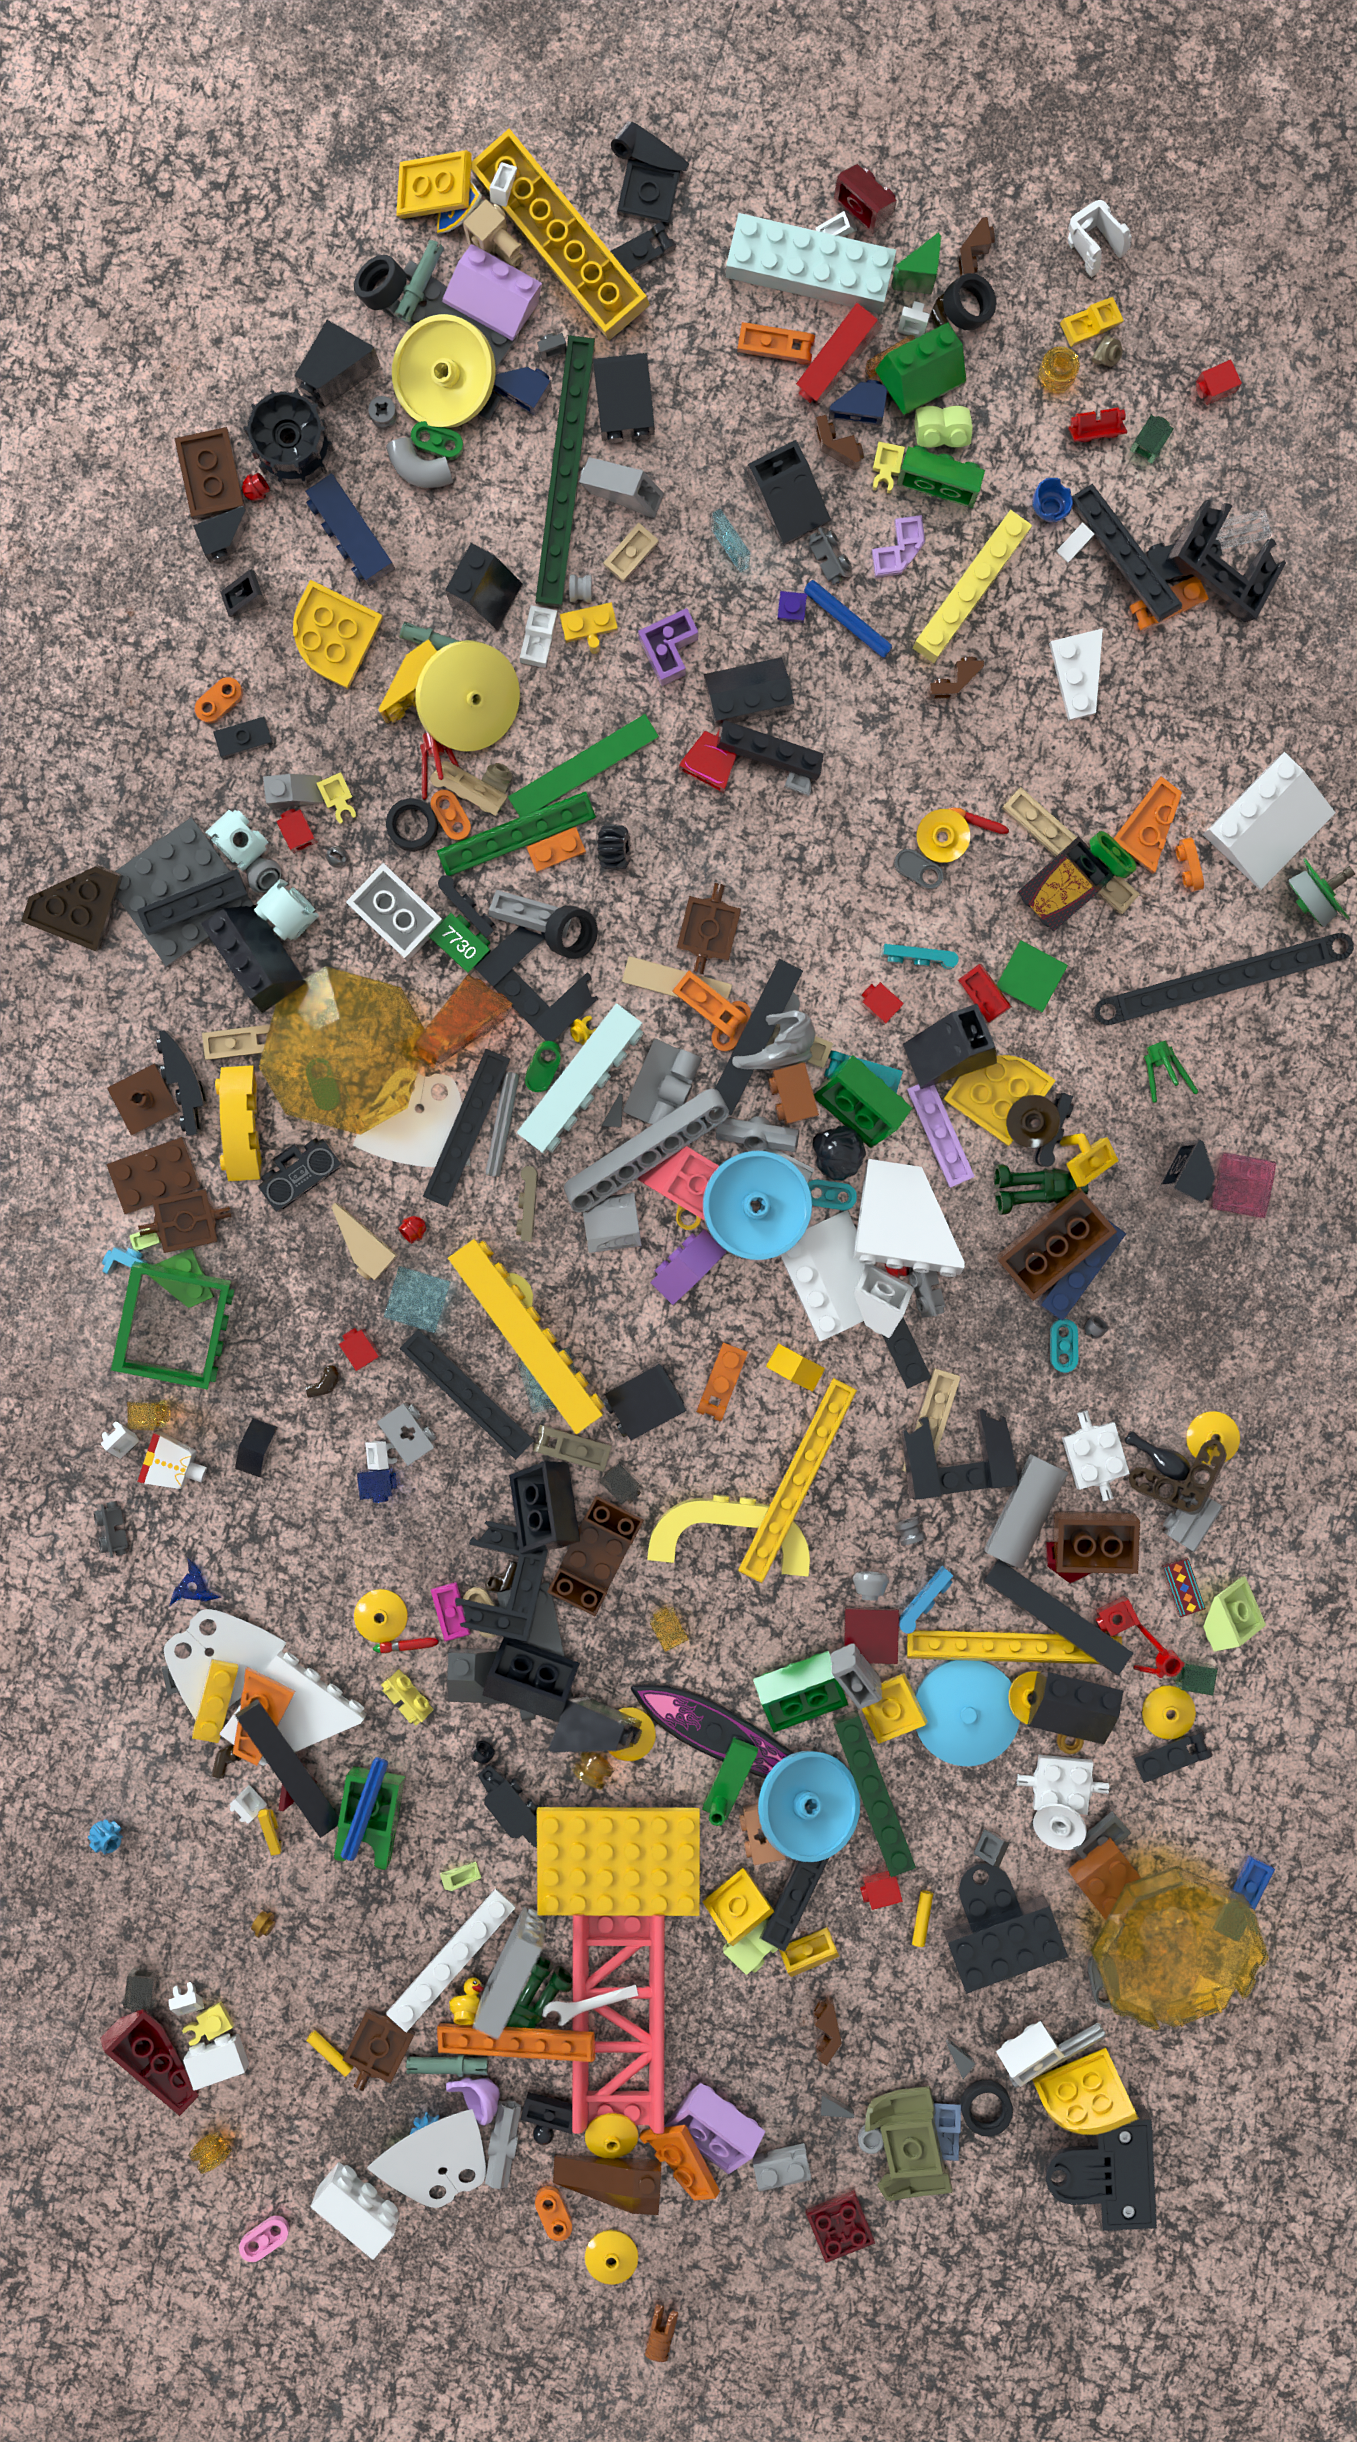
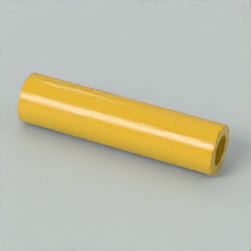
M920 1891L912 1945L917 1947H925L934 1895L931 1891Z
M316 2030L307 2037L306 2041L344 2077L352 2071L354 2066L343 2061V2056Z

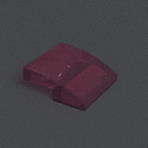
M1223 1152L1216 1175L1217 1184L1211 1202L1212 1209L1265 1218L1274 1181L1276 1162Z

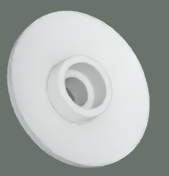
M1045 1805L1036 1812L1033 1819L1034 1830L1038 1837L1045 1844L1055 1849L1072 1850L1074 1849L1073 1847L1081 1845L1085 1840L1087 1829L1084 1820L1075 1810L1065 1805Z

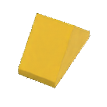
M779 1343L766 1365L770 1370L812 1392L825 1370L819 1364Z

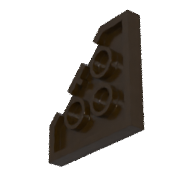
M97 865L28 897L21 922L93 951H98L123 875Z

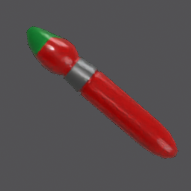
M419 1638L392 1643L383 1642L375 1645L373 1651L387 1654L392 1651L425 1649L439 1644V1641L436 1638Z

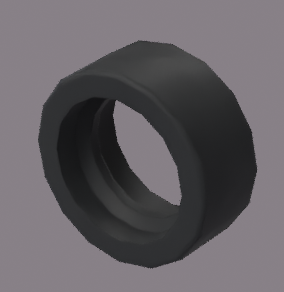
M386 254L377 255L368 260L356 274L354 291L368 308L375 311L383 310L391 306L403 293L407 283L406 273L391 256ZM387 275L385 281L378 288L373 290L376 283L382 277Z
M966 273L957 278L945 290L943 297L944 311L948 319L956 327L967 331H973L989 321L994 315L997 305L996 295L991 284L984 277L975 273ZM961 288L971 291L976 296L980 307L979 316L970 314L962 305L960 300Z
M407 798L398 801L391 807L386 817L385 825L389 837L396 846L403 850L413 852L423 850L432 844L437 835L438 822L436 815L430 806L420 799ZM409 809L422 812L428 822L427 831L424 836L414 841L401 837L396 828L399 815Z
M571 905L562 906L556 909L547 921L545 928L546 943L551 951L563 957L579 959L591 951L597 940V922L590 912ZM577 917L581 925L580 935L572 946L565 947L562 941L563 929L570 919Z
M981 2079L971 2083L964 2090L961 2097V2112L966 2125L972 2132L980 2136L992 2137L1002 2133L1009 2126L1013 2118V2105L1008 2092L1001 2084L993 2080ZM984 2093L995 2094L1002 2102L1001 2115L989 2123L977 2121L971 2112L973 2100L978 2095Z

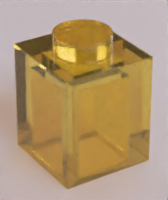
M663 1607L652 1614L654 1618L650 1619V1625L664 1652L689 1640V1635L674 1607L669 1610L667 1607Z

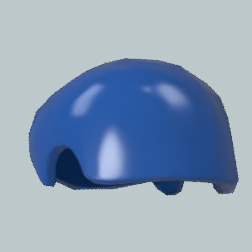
M1057 477L1046 478L1040 482L1032 497V507L1035 513L1046 522L1055 523L1062 521L1069 515L1073 506L1071 489L1064 487L1061 484V479Z

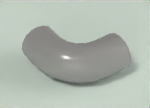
M408 437L393 440L386 445L390 461L397 474L408 483L425 489L442 487L453 483L446 457L430 461L420 459L415 452L412 439Z

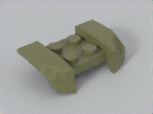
M930 2086L889 2092L874 2098L867 2108L865 2132L880 2127L890 2173H886L881 2181L876 2184L887 2201L953 2192L948 2166L944 2165L934 2120L936 2111Z

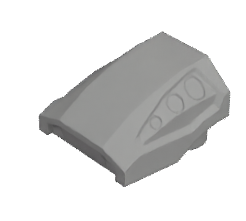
M634 1193L609 1196L591 1209L583 1212L589 1253L642 1246Z

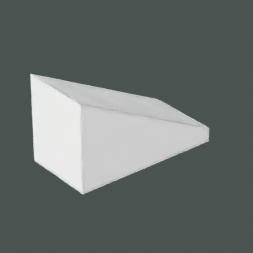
M501 162L490 186L491 203L504 207L507 206L517 167Z
M844 211L816 227V231L842 237L857 231L852 216Z
M1082 522L1056 552L1069 563L1093 538L1094 533Z

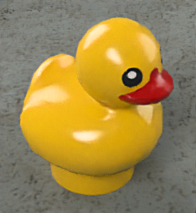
M475 1977L467 1979L464 1983V1991L467 1995L455 1996L449 2001V2009L454 2015V2023L460 2025L474 2024L480 1998L477 1996L484 1990L479 1979Z

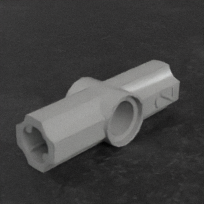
M756 1116L749 1121L727 1118L717 1126L716 1139L744 1144L749 1151H764L766 1148L796 1152L800 1130L774 1126L764 1117Z
M499 2101L495 2127L494 2130L492 2129L488 2150L490 2157L485 2184L491 2188L501 2189L508 2187L512 2159L515 2158L519 2134H517L521 2111V2105L515 2101Z

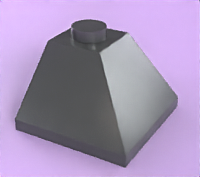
M451 1647L448 1652L447 1672L449 1702L502 1704V1702L482 1695L487 1676L498 1649Z

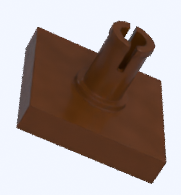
M155 1063L107 1087L131 1136L181 1112Z

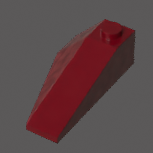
M142 2009L119 2018L100 2037L104 2053L177 2115L180 2116L199 2097L197 2090H193L189 2076L162 2025L145 2010Z

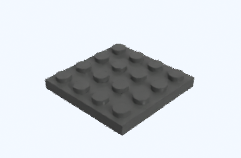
M192 817L115 871L123 875L116 897L166 967H170L210 938L201 925L205 920L223 908L251 907L254 905L249 896H246L150 936L146 934L137 909L230 872V869Z

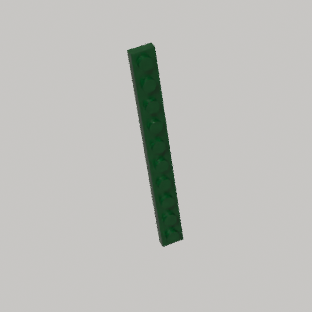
M568 335L535 603L539 605L563 607L595 338Z

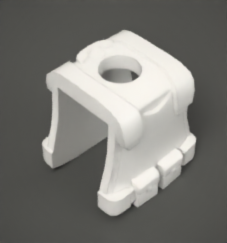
M1102 200L1095 201L1076 213L1071 218L1068 227L1070 231L1068 244L1071 249L1075 247L1083 258L1086 272L1090 277L1098 274L1102 254L1101 248L1087 234L1088 231L1097 226L1119 259L1130 249V242L1132 241L1130 229L1125 223L1121 225L1110 214V207Z

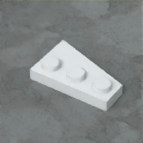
M1103 629L1054 640L1049 643L1068 721L1096 714Z

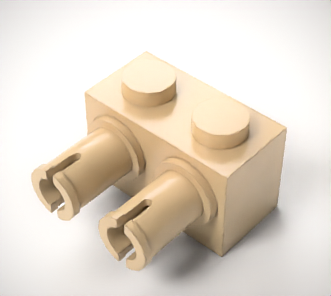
M485 199L463 222L467 244L469 246L473 244L491 255L498 254L507 264L517 268L524 258L519 253L522 245L507 232L508 226L504 211L497 204L492 206Z

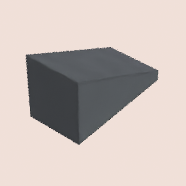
M619 1093L601 1127L622 1128L623 1094Z
M947 2038L945 2041L962 2079H964L975 2066L974 2058Z
M821 2090V2116L854 2118V2110Z

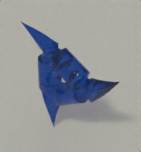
M187 1557L189 1573L181 1580L178 1587H175L169 1607L181 1599V1597L183 1599L201 1600V1602L221 1598L206 1591L207 1587L202 1575H200V1570ZM190 1582L196 1584V1591L193 1592L188 1589Z

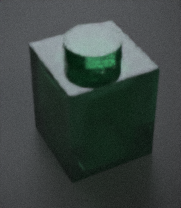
M1151 414L1131 446L1130 451L1152 464L1174 428L1170 426V423L1165 418L1155 417Z
M1181 1659L1185 1666L1178 1675L1173 1676L1176 1686L1183 1691L1213 1696L1218 1669L1212 1664Z

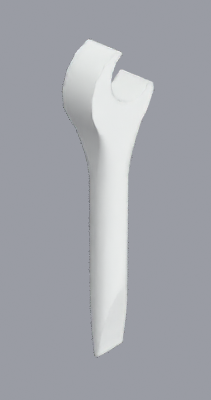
M636 1985L578 2002L564 2003L553 2001L545 2006L542 2016L546 2017L550 2011H556L560 2016L558 2025L563 2026L572 2017L582 2012L638 1996Z

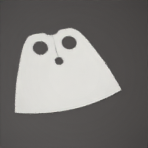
M398 1069L386 1081L370 1107L353 1146L398 1163L435 1167L462 1105L455 1081L447 1075L433 1074L432 1076L425 1077L413 1069ZM403 1078H410L414 1081L415 1089L409 1095L402 1094L398 1089V1083ZM443 1084L447 1087L448 1095L444 1100L438 1101L432 1097L431 1089L434 1085ZM421 1103L424 1106V1111L417 1113L415 1106ZM470 1156L468 1158L466 1166H470Z
M204 1609L190 1620V1626L187 1631L177 1633L167 1641L164 1646V1655L178 1691L196 1720L211 1659L238 1664V1672L229 1706H231L242 1696L246 1668L249 1667L263 1674L277 1654L283 1650L287 1642L258 1626L227 1613ZM211 1619L216 1623V1631L212 1635H203L199 1630L200 1623L203 1620ZM182 1642L188 1643L192 1648L191 1655L185 1659L178 1658L174 1653L176 1645ZM207 1648L214 1650V1654L211 1657L205 1655Z
M473 2109L451 2115L417 2130L381 2154L367 2169L394 2189L432 2208H439L448 2204L461 2191L475 2189L484 2182L486 2164L481 2135ZM441 2167H446L448 2171L446 2174L441 2175L438 2173V2170ZM462 2170H473L476 2174L474 2180L469 2183L461 2182L458 2176ZM436 2185H441L446 2189L445 2196L440 2199H433L429 2195L430 2189Z

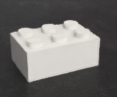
M384 863L346 901L355 912L407 961L430 939L429 935L443 921Z
M340 2162L336 2164L320 2183L311 2204V2208L372 2260L394 2236L400 2216L397 2207L391 2201L382 2199L371 2184L362 2182L350 2166H344Z

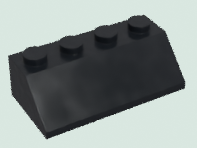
M256 905L251 907L223 908L201 923L249 1000L261 1013H264L307 982L268 922L255 912Z

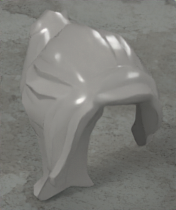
M798 1010L766 1016L768 1025L780 1024V1031L775 1042L757 1054L735 1056L732 1060L733 1065L741 1069H782L807 1062L812 1057L810 1048L813 1045L816 1034L814 1025L811 1023L812 1019L807 1014Z

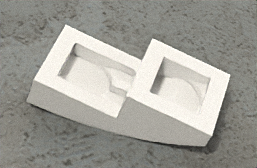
M531 605L520 654V663L546 668L557 610Z

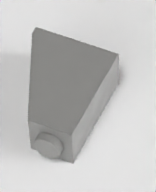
M589 457L581 471L579 483L589 493L648 517L655 518L664 493L643 470Z

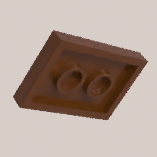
M227 427L174 438L189 510L193 520L223 514L241 506L245 508Z
M184 1137L106 1164L124 1215L152 1206V1200L181 1195L202 1188Z

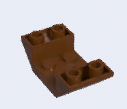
M596 1495L578 1529L580 1541L569 1546L547 1593L596 1616L644 1519Z

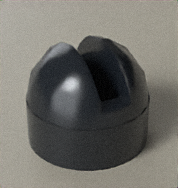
M478 1741L471 1751L472 1760L478 1762L479 1765L487 1764L495 1755L494 1748L486 1741Z

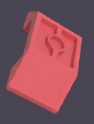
M686 1146L641 1175L637 1180L704 1220V1191L710 1177L719 1166Z

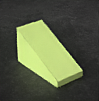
M138 1232L129 1236L133 1249L137 1251L161 1243L156 1233L140 1237Z
M476 1862L440 1873L444 1889L449 1891L458 1889L481 1878Z

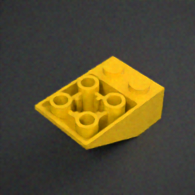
M429 639L405 656L378 709L386 724L390 721L393 723L399 721L406 715L405 711L413 705L416 707V687L419 676L428 660L437 652Z

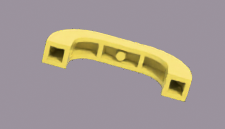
M713 1495V1499L695 1498L680 1502L666 1511L656 1523L649 1541L647 1560L674 1563L676 1543L680 1534L687 1527L696 1523L759 1528L769 1505L758 1504L756 1499L740 1497V1502L729 1501V1496ZM793 1520L781 1545V1574L808 1577L810 1567L808 1545L800 1527Z

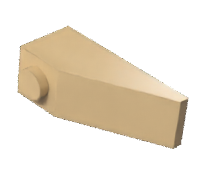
M334 1203L331 1208L352 1259L359 1266L356 1271L367 1280L370 1278L378 1280L399 1255L339 1203Z

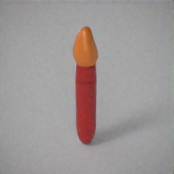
M948 808L959 813L969 824L971 823L997 834L1005 835L1009 833V829L1001 823L966 812L962 808Z

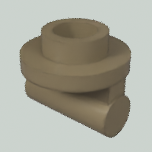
M1105 335L1091 358L1092 362L1097 365L1114 366L1122 357L1121 342L1118 339Z
M495 763L487 767L481 781L506 794L510 786L512 773L504 764Z

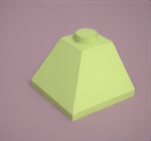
M1245 1576L1240 1577L1214 1597L1203 1626L1213 1651L1240 1647L1266 1626Z

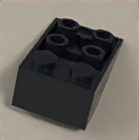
M797 440L748 464L747 475L783 545L831 521L809 464Z
M978 1004L951 1012L903 1043L920 1089L997 1064L996 1046Z

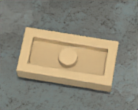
M638 523L603 562V565L624 583L658 545L659 540Z

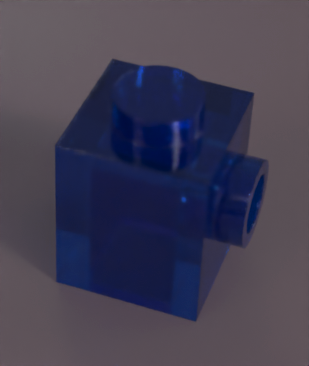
M392 1467L382 1470L369 1469L357 1472L360 1500L372 1499L373 1503L389 1501L388 1497L393 1496L395 1489L399 1488L397 1473L392 1472Z

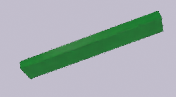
M643 714L508 796V799L519 817L545 808L659 739V736L646 714Z
M585 791L436 851L446 875L451 876L595 819L596 815Z

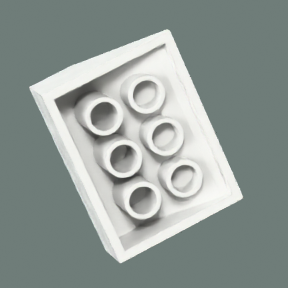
M1284 752L1271 763L1203 835L1261 890L1336 812L1305 771Z
M848 1210L808 1227L801 1239L790 1250L780 1255L818 1341L825 1340L864 1321L854 1296V1290L865 1264L859 1262L860 1259L853 1258L857 1230Z

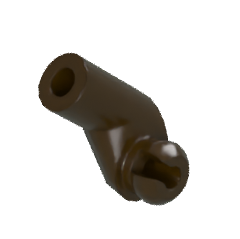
M944 294L937 298L931 311V318L936 328L949 323L944 311Z
M326 1366L323 1369L324 1374L320 1382L305 1386L308 1398L329 1394L335 1389L340 1379L336 1366Z
M508 1560L504 1573L487 1578L485 1581L486 1589L492 1593L510 1589L513 1584L517 1562Z
M233 1744L217 1752L211 1774L212 1777L224 1779L227 1765L242 1759L233 1754Z

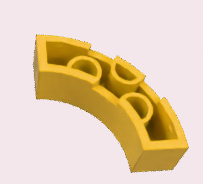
M254 1066L221 1067L220 1079L215 1080L216 1093L219 1095L220 1126L223 1155H220V1166L222 1171H226L228 1181L259 1180L261 1178L262 1157L258 1131H255L254 1114H257L258 1085Z

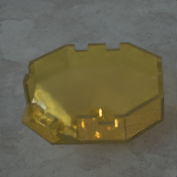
M326 966L305 978L307 983L276 1004L259 1069L286 1115L361 1135L408 1108L429 1035L401 987Z
M1174 1866L1125 1884L1090 1950L1113 2012L1122 2017H1125V2015L1137 2020L1138 2024L1152 2030L1160 2029L1156 2020L1172 2027H1184V2024L1216 2012L1222 2013V2010L1226 2008L1236 1989L1242 1999L1247 1998L1256 1983L1254 1976L1260 1965L1264 1967L1269 1959L1254 1910L1246 1897L1241 1893L1179 1866Z

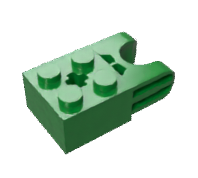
M353 1766L346 1775L334 1859L344 1862L346 1860L341 1857V1853L370 1769ZM385 1772L375 1801L376 1804L373 1807L362 1842L368 1843L372 1847L375 1855L374 1866L381 1870H386L391 1862L406 1777Z

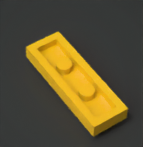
M211 1659L192 1732V1739L219 1743L220 1732L223 1729L238 1672V1664Z

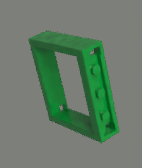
M134 1261L131 1266L111 1371L208 1390L210 1381L216 1382L219 1367L214 1366L215 1357H221L224 1341L219 1340L221 1330L226 1331L229 1315H225L226 1304L232 1305L235 1291L230 1289L231 1281ZM143 1274L220 1289L203 1374L126 1359Z

